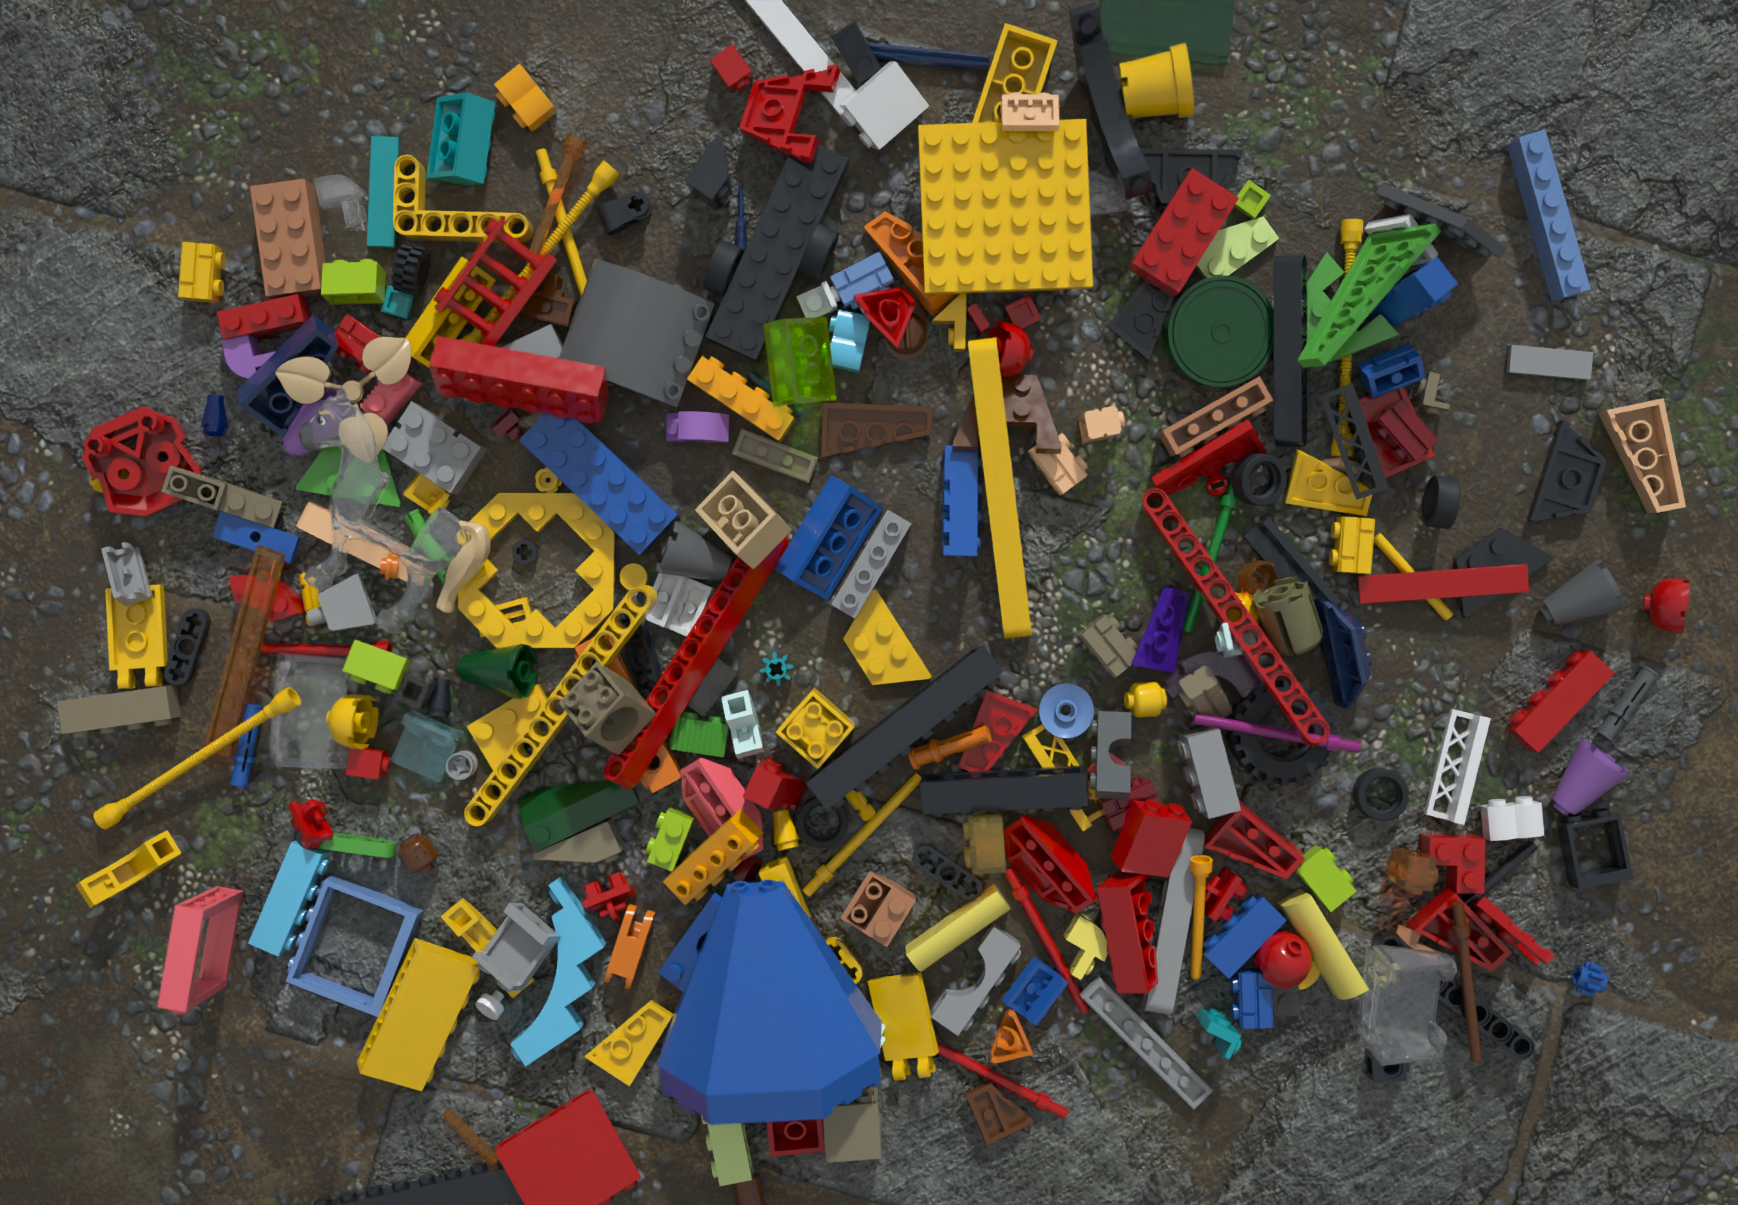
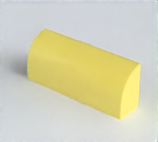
M995 884L984 890L980 897L974 901H968L905 946L906 955L913 965L922 972L1011 908Z
M1298 889L1277 903L1294 932L1309 945L1312 960L1335 997L1341 1000L1350 999L1369 990L1310 894Z

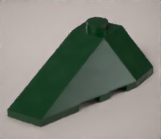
M610 780L542 787L517 799L523 827L535 852L639 803L633 788H622Z

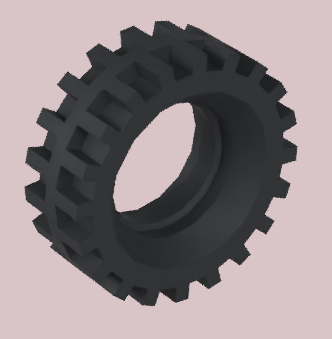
M1285 679L1275 680V687L1278 691L1286 692L1289 690V684ZM1298 682L1327 722L1329 734L1338 735V731L1334 730V722L1337 721L1336 716L1331 714L1328 708L1330 707L1328 701L1323 700L1319 696L1320 693L1315 689H1311L1306 684ZM1256 683L1253 685L1254 688L1248 692L1244 691L1240 695L1242 698L1237 704H1233L1231 719L1260 724L1262 718L1270 710L1279 706L1263 683ZM1293 702L1291 704V708L1297 710L1301 715L1305 714V706L1301 702ZM1310 725L1308 727V733L1322 735V731L1318 726ZM1229 730V734H1226L1227 740L1230 741L1232 747L1230 751L1237 758L1238 764L1242 768L1265 782L1276 783L1281 786H1288V783H1304L1303 779L1309 776L1314 778L1318 775L1316 771L1321 766L1326 767L1329 764L1326 759L1330 752L1335 753L1324 750V747L1304 744L1296 754L1289 757H1275L1262 747L1258 735Z

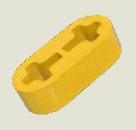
M830 937L825 941L828 945L840 946L838 953L841 956L839 960L841 964L845 962L850 969L853 967L857 968L855 970V977L852 978L854 983L857 984L862 977V966L840 938Z

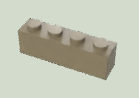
M177 685L57 701L61 734L73 733V738L90 736V730L100 729V734L118 732L117 726L127 725V730L145 728L144 722L154 721V726L172 724V718L181 717Z

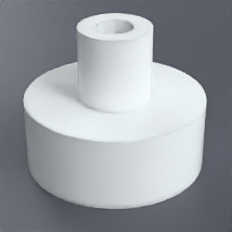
M495 990L492 996L482 994L475 1005L482 1014L490 1019L497 1020L504 1011V1007L500 1003L504 995Z

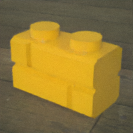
M182 242L179 298L192 302L219 303V297H222L224 294L221 269L226 267V255L223 253L222 248L213 244Z
M1357 517L1336 518V522H1333L1331 526V538L1335 539L1334 549H1331L1329 553V565L1333 566L1332 572L1371 574L1375 519Z

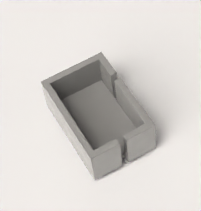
M412 401L398 421L402 425L401 428H393L382 448L449 493L456 495L460 493L488 450L470 437L463 435L461 431L423 406Z
M1203 726L1178 733L1179 740L1176 741V747L1179 756H1183L1186 760V767H1183V773L1186 782L1192 785L1193 793L1190 794V800L1194 810L1197 809L1199 813L1208 819L1240 811L1241 808L1220 729Z

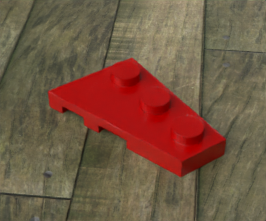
M986 690L971 730L987 725L992 742L964 750L958 767L970 772L989 771L1038 709Z

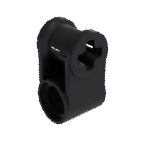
M635 191L618 199L605 202L598 206L596 210L607 235H613L647 219L652 213V204L644 194ZM638 200L642 203L640 206L641 211L639 212L633 209L636 207L635 202Z

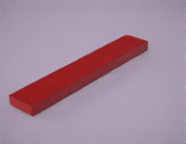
M1528 564L1357 576L1358 603L1529 592Z

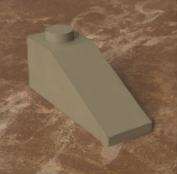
M612 818L534 852L532 855L535 860L591 863L604 860L606 864L620 857L619 852L625 847Z

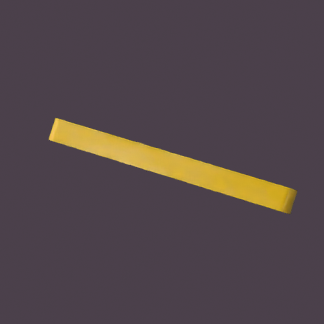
M996 337L968 341L1004 638L1032 636Z
M642 585L628 591L466 806L464 816L470 825L481 826L497 815L570 718L566 711L562 713L557 709L556 701H561L573 688V678L580 680L590 669L588 665L589 657H593L603 666L609 667L655 606L657 593L653 587ZM639 591L643 592L647 597V602L644 606L637 601ZM622 613L629 616V627H625L621 623ZM606 635L611 636L614 641L612 649L608 648L604 643ZM541 721L548 725V734L541 730ZM525 742L532 746V755L525 751ZM509 764L515 766L517 770L516 776L509 772ZM493 785L499 787L501 791L500 796L495 795L493 792ZM477 806L483 808L485 812L484 817L478 814Z

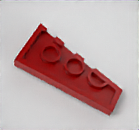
M1246 420L1243 423L1234 425L1230 431L1220 437L1209 440L1205 446L1189 453L1170 467L1161 469L1158 474L1152 477V480L1156 487L1163 490L1168 496L1197 483L1198 477L1202 475H1216L1220 473L1222 466L1231 462L1236 465L1243 456L1254 452L1263 454L1267 451L1249 420Z

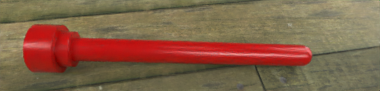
M378 641L377 644H372L374 647L393 653L390 641ZM263 643L260 646V651L264 654L348 656L352 646Z

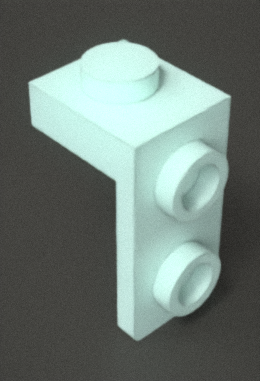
M1228 623L1221 624L1215 636L1217 651H1222L1224 658L1242 655L1231 639ZM1246 632L1242 635V640L1245 644H1256L1253 633Z

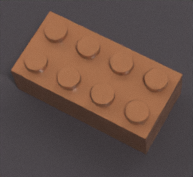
M306 179L250 186L266 297L277 299L295 294L303 297L321 295L323 263H326L315 185Z

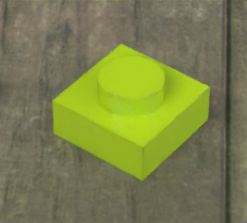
M1248 180L1238 193L1237 197L1239 199L1234 207L1254 220L1271 195Z

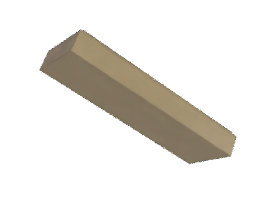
M741 429L732 452L734 456L808 484L818 461V457Z

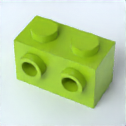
M362 259L360 262L335 260L333 263H323L321 295L330 305L384 303L386 272L377 261L371 259Z
M354 640L342 671L350 673L349 679L365 685L366 681L369 680L377 683L375 689L391 694L392 690L402 691L413 661Z
M670 807L666 813L661 812L655 826L659 828L656 839L651 837L645 853L650 854L647 862L673 872L695 816Z
M1314 845L1303 854L1305 860L1297 867L1295 872L1324 908L1332 912L1357 892L1351 885L1354 882L1353 878L1345 869L1341 871L1334 864L1337 859L1327 847L1322 849Z

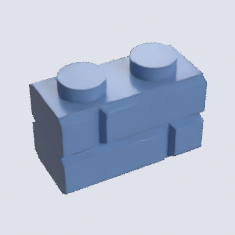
M880 252L830 277L831 283L834 285L845 310L850 307L852 310L859 309L853 300L855 294L891 289L890 287L894 285V279Z

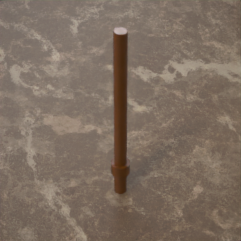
M1453 902L1454 923L1452 924L1453 937L1457 941L1470 1059L1472 1062H1481L1482 1054L1468 943L1470 927L1469 923L1466 922L1464 903Z

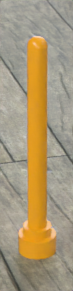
M1194 855L1190 858V871L1195 877L1190 976L1194 980L1200 979L1202 972L1206 878L1212 872L1213 862L1211 857L1205 855Z

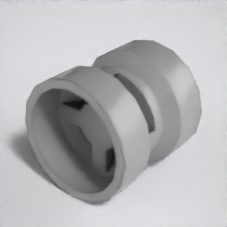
M459 751L448 758L446 772L453 779H466L478 770V758L471 751Z

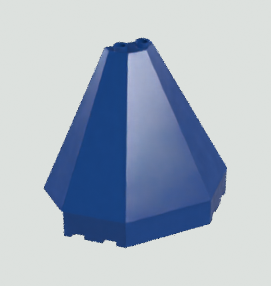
M767 879L755 883L737 881L727 884L664 1036L657 1064L660 1070L663 1095L667 1098L674 1097L678 1100V1105L690 1113H699L702 1115L703 1121L709 1125L825 1119L833 1114L832 1108L840 1103L847 1105L860 1097L864 1088L868 1086L876 1087L881 1084L878 1054H880L882 1021L784 881Z

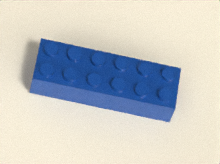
M544 413L519 440L639 555H644L673 525V521H677L680 517L667 502L578 419L569 417L556 418L551 414Z

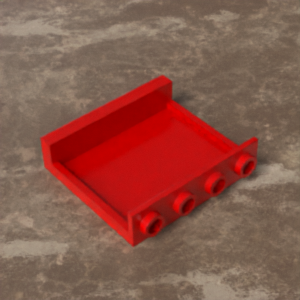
M592 1087L494 1146L495 1153L524 1205H606L614 1199V1194L620 1190L626 1192L638 1184L637 1180L641 1178Z

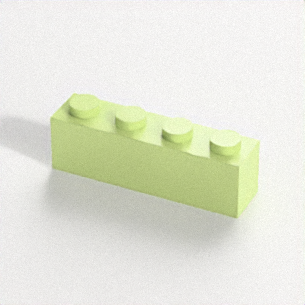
M702 1119L703 1124L708 1125L709 1134H706V1144L708 1151H713L714 1161H711L713 1177H718L719 1186L752 1180L754 1170L745 1124L709 1125Z

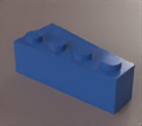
M1435 257L1403 275L1366 319L1371 322L1381 314L1394 327L1412 316L1413 318L1417 314L1423 313L1427 309H1431L1437 304L1440 305L1453 295L1450 290L1458 283L1438 257Z
M953 445L944 446L941 556L975 557L977 556V551L981 550V535H977V524H981L982 509L977 506L978 496L982 497V480H978V469L983 467L982 454L969 451H953Z

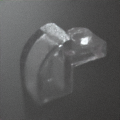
M333 174L314 178L319 206L327 211L343 208L346 228L353 233L364 232V223L367 222L365 210L360 204L369 202V197L365 190L353 180L343 175Z

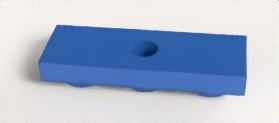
M220 511L212 535L214 538L289 563L294 562L301 540L300 536ZM259 532L260 535H261V538H260V540L257 542L256 539H255V536H256V534Z

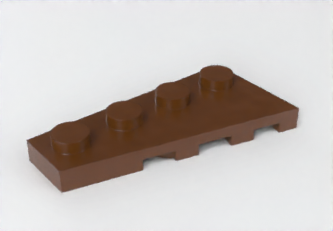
M823 402L821 457L932 435L933 406Z

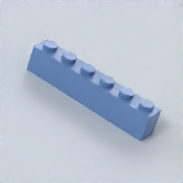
M1546 129L1518 137L1509 143L1507 147L1551 302L1591 290Z

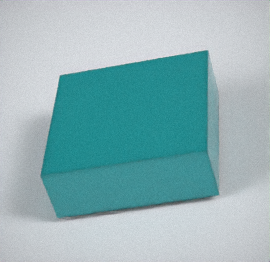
M388 285L381 312L409 320L416 296L395 291L392 286Z

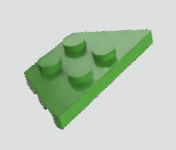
M331 440L326 444L296 486V490L403 507L402 499L399 498L395 485L394 473L390 469L388 453L384 449H381L375 461L367 462L354 456L342 442Z

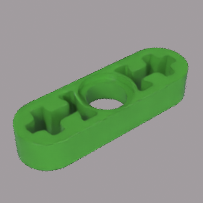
M334 833L332 840L321 841L318 848L391 858L395 857L397 842Z

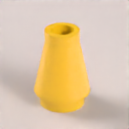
M789 810L773 812L774 845H777V850L782 851L799 847L798 840L800 837L789 815Z

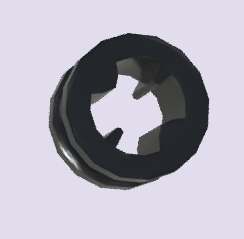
M520 540L513 546L512 555L518 563L530 565L538 559L539 548L532 541ZM524 545H528V549L532 550V555L527 556V560H524L523 555H519V551L524 549Z

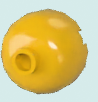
M350 694L337 700L326 716V724L334 741L342 746L359 750L365 749L370 745L365 743L368 738H374L379 717L378 707H373L371 702L375 701L374 697L365 694Z

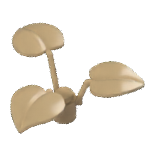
M381 337L369 342L363 350L362 359L365 367L371 370V372L360 382L351 380L344 383L343 386L325 382L329 377L330 371L328 366L317 358L299 357L282 364L276 370V375L287 394L299 403L311 404L320 400L324 394V387L341 391L342 398L353 404L355 417H347L341 421L339 427L340 439L347 450L357 458L367 462L375 461L386 443L388 430L384 420L377 414L365 413L360 415L358 401L362 399L364 394L362 386L375 375L385 385L400 381L406 374L411 361L409 340L407 338Z

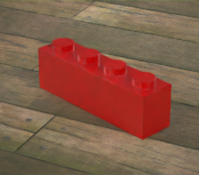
M1580 649L1571 653L1566 659L1567 664L1561 670L1553 672L1548 677V684L1542 690H1537L1529 697V703L1523 710L1516 711L1510 717V723L1505 729L1529 751L1539 753L1615 674L1591 650Z

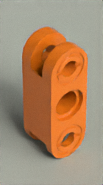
M629 904L604 978V982L610 983L613 974L625 977V989L628 990L633 985L656 913L647 910L643 923L634 921L637 906Z

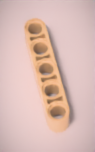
M310 501L307 502L296 525L303 531L378 568L381 566V558H387L388 553H392V556L399 557L397 577L413 585L418 584L429 562L423 556Z

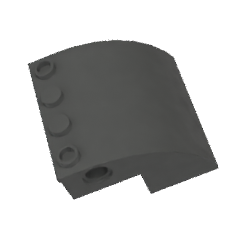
M595 259L559 359L606 367L607 383L620 386L659 403L677 407L715 304L653 277Z

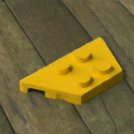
M873 589L843 638L872 685L931 678V674L877 590Z

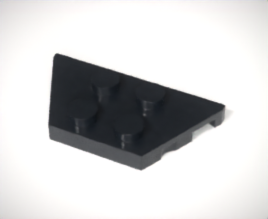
M1140 148L1150 168L1153 192L1162 206L1168 205L1185 176L1192 168L1225 188L1243 155L1242 149Z
M1566 420L1558 422L1527 518L1529 522L1591 513L1608 460L1598 451L1593 450L1591 444L1583 436L1580 437Z
M1497 528L1453 558L1454 569L1528 564L1529 576L1551 561L1553 557L1509 531ZM1501 594L1460 597L1462 609H1460L1461 616L1467 618Z

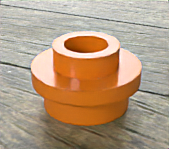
M388 553L387 558H381L380 574L385 575L386 581H389V578H397L399 557L392 556V553Z

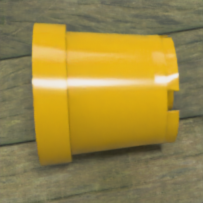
M1186 43L1171 46L1169 51L1119 63L1122 94L1125 103L1124 108L1128 119L1176 114L1178 118L1194 117L1193 86Z

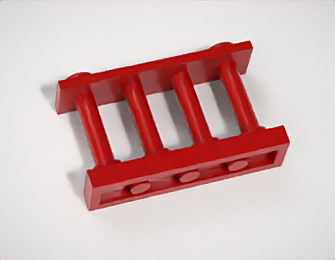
M501 217L497 221L494 219L490 220L483 230L486 236L449 287L447 289L442 287L433 299L436 302L435 310L441 312L447 306L481 331L480 334L483 336L481 342L489 346H495L557 261L556 258L546 251L543 255L539 253L536 255L505 232L502 227L506 221ZM494 238L530 263L529 267L532 270L526 278L524 276L519 277L485 252ZM478 260L514 286L513 290L516 292L510 300L507 298L502 299L469 275V272ZM461 283L497 308L496 312L499 315L494 322L490 320L488 322L452 297Z

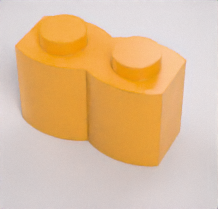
M520 63L494 84L499 90L495 95L505 108L511 105L516 111L512 116L522 129L528 126L533 132L558 112Z

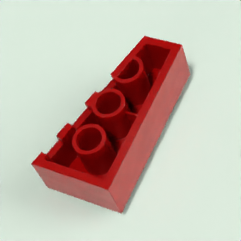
M1120 869L1097 887L1096 894L1097 902L1100 904L1102 912V928L1106 932L1107 954L1111 958L1113 968L1112 980L1116 984L1117 993H1148L1158 984L1156 947L1150 946L1154 932V922L1148 919V904H1152L1151 892H1146L1145 879H1150V875L1123 872Z

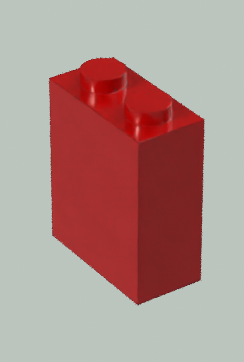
M1134 800L1111 857L1123 872L1169 878L1191 827L1192 820L1185 813L1184 808L1177 804L1163 805L1152 800H1146L1145 802Z

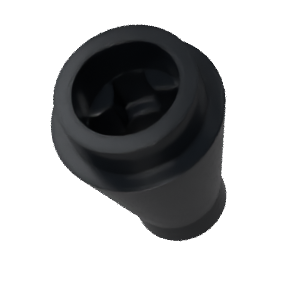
M434 678L424 708L427 709L426 716L436 718L449 717V712H452L450 679Z

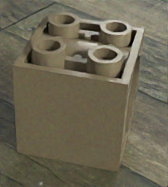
M596 662L559 702L587 738L618 755L656 715L628 680L599 662Z
M868 1086L862 1090L860 1097L847 1105L840 1103L832 1108L833 1114L823 1119L826 1163L882 1159L878 1088Z

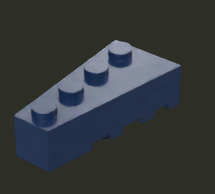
M312 315L237 390L239 406L284 438L288 432V426L293 418L295 419L298 415L302 403L295 401L287 394L276 375V370L285 362L299 357H314L327 365L339 346L335 331L315 315Z

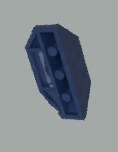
M1321 599L1313 600L1323 628L1321 640L1335 705L1345 709L1351 708L1371 676L1370 666L1372 660L1365 647V628L1358 619L1331 602Z

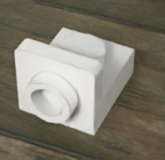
M826 281L822 282L821 286L797 296V300L808 323L838 310L836 302L840 301L834 285L829 287Z

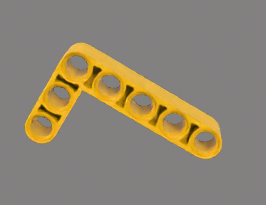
M402 155L396 160L394 165L393 226L405 238L427 241L481 242L486 236L483 233L486 225L491 219L497 221L499 217L506 221L502 229L520 243L527 242L532 237L533 226L523 215L518 213L426 211V171L424 166L411 155ZM409 165H415V172L410 176H405V169ZM414 192V200L406 204L404 202L406 194ZM409 219H413V228L409 231H404V223ZM436 220H441V228L436 232H432L431 224ZM463 221H469L468 230L463 233L458 232L459 224ZM519 222L524 223V230L520 234H513V226ZM494 238V240L492 241V242H499V243H501V242H500L499 240H497L496 238Z

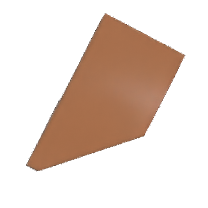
M1398 924L1395 932L1401 940L1424 957L1440 963L1443 956L1441 951L1419 942L1421 934L1414 931L1411 927L1407 928Z

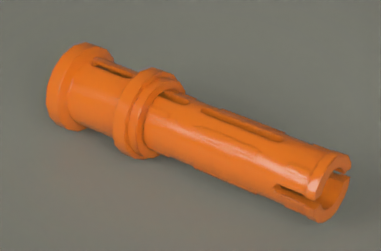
M987 725L944 740L931 739L928 744L913 747L908 756L914 770H918L921 765L934 761L939 763L944 760V757L990 743L992 738Z

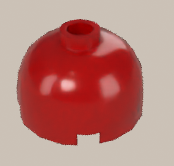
M997 321L995 322L998 325L997 328H990L987 338L996 337L1001 377H1012L1020 373L1027 363L1031 361L1033 347L1030 346V339L1027 333L1020 326Z
M1668 578L1659 581L1654 585L1651 595L1645 594L1643 610L1649 611V619L1658 629L1670 633L1683 634L1686 623L1683 617H1685L1688 610L1689 579Z
M1287 931L1275 932L1255 952L1256 967L1260 966V969L1263 971L1262 977L1275 987L1290 989L1292 986L1300 985L1308 976L1312 968V953L1309 945L1297 934Z

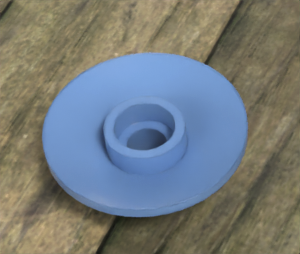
M1064 683L1050 688L1044 694L1039 705V716L1043 726L1051 734L1060 738H1073L1085 732L1090 726L1094 716V706L1090 696L1084 689L1074 684ZM1063 705L1070 707L1069 714H1061L1060 709Z

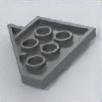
M1381 183L1376 194L1384 199L1383 205L1394 211L1401 209L1406 215L1411 214L1414 219L1418 220L1417 223L1421 226L1436 223L1442 235L1451 238L1452 243L1466 249L1468 246L1475 253L1486 258L1490 254L1500 258L1506 249L1467 217Z

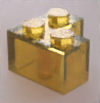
M1001 814L967 816L968 823H963L964 840H968V846L963 847L966 868L970 867L973 875L1005 873L1006 863Z

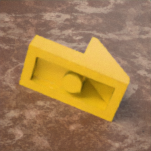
M961 293L932 321V324L953 325V328H948V345H953V352H964L966 293Z

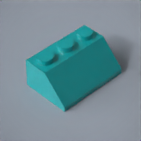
M467 92L437 97L426 179L468 186L484 184V179L487 175V156L491 147V128L495 119V102Z

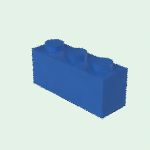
M1256 893L1254 896H1248L1241 904L1242 909L1236 915L1232 914L1228 921L1222 923L1223 928L1216 935L1211 934L1203 943L1202 953L1228 979L1287 921L1259 893Z

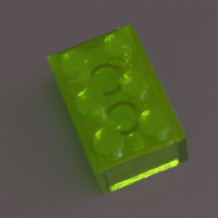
M827 317L790 318L763 323L773 407L837 400Z

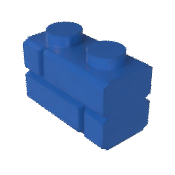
M1410 344L1385 352L1370 360L1367 359L1357 363L1361 385L1372 399L1425 379L1421 356Z
M1239 968L1235 972V977L1230 978L1231 992L1235 993L1236 1004H1231V1017L1242 1029L1273 1028L1272 984L1262 977L1263 971L1260 968Z

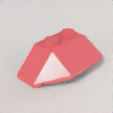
M700 758L680 770L683 800L709 837L740 809L762 830L760 811L752 801L742 797L745 789L730 768ZM762 835L757 840L760 845L749 856L745 853L740 856L742 861L763 849Z

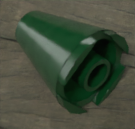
M518 644L465 654L458 661L457 672L463 681L515 699H522V697H529L535 687L537 673H533V664L538 663L535 651L530 645Z

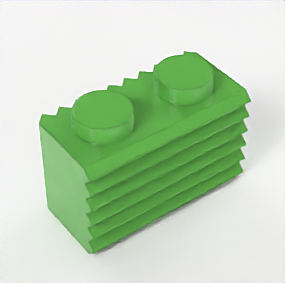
M683 711L673 726L669 749L724 757L726 755L730 730L728 724L724 722L725 717L709 715L707 720L697 718L698 713Z

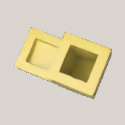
M1077 912L1063 935L1067 941L1080 948L1069 967V971L1073 976L1081 980L1084 974L1089 975L1095 965L1094 957L1105 962L1107 957V939L1097 923Z

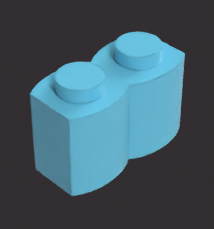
M838 310L837 316L832 315L829 332H833L831 343L826 342L823 358L828 359L827 366L859 373L870 326V320L865 315Z

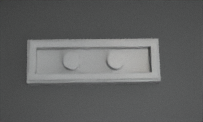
M1510 345L1508 346L1506 373L1588 381L1591 380L1593 352Z

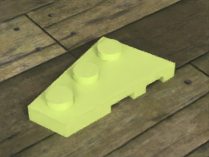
M1264 216L1219 230L1196 265V269L1204 279L1213 276H1229L1276 242L1279 237Z

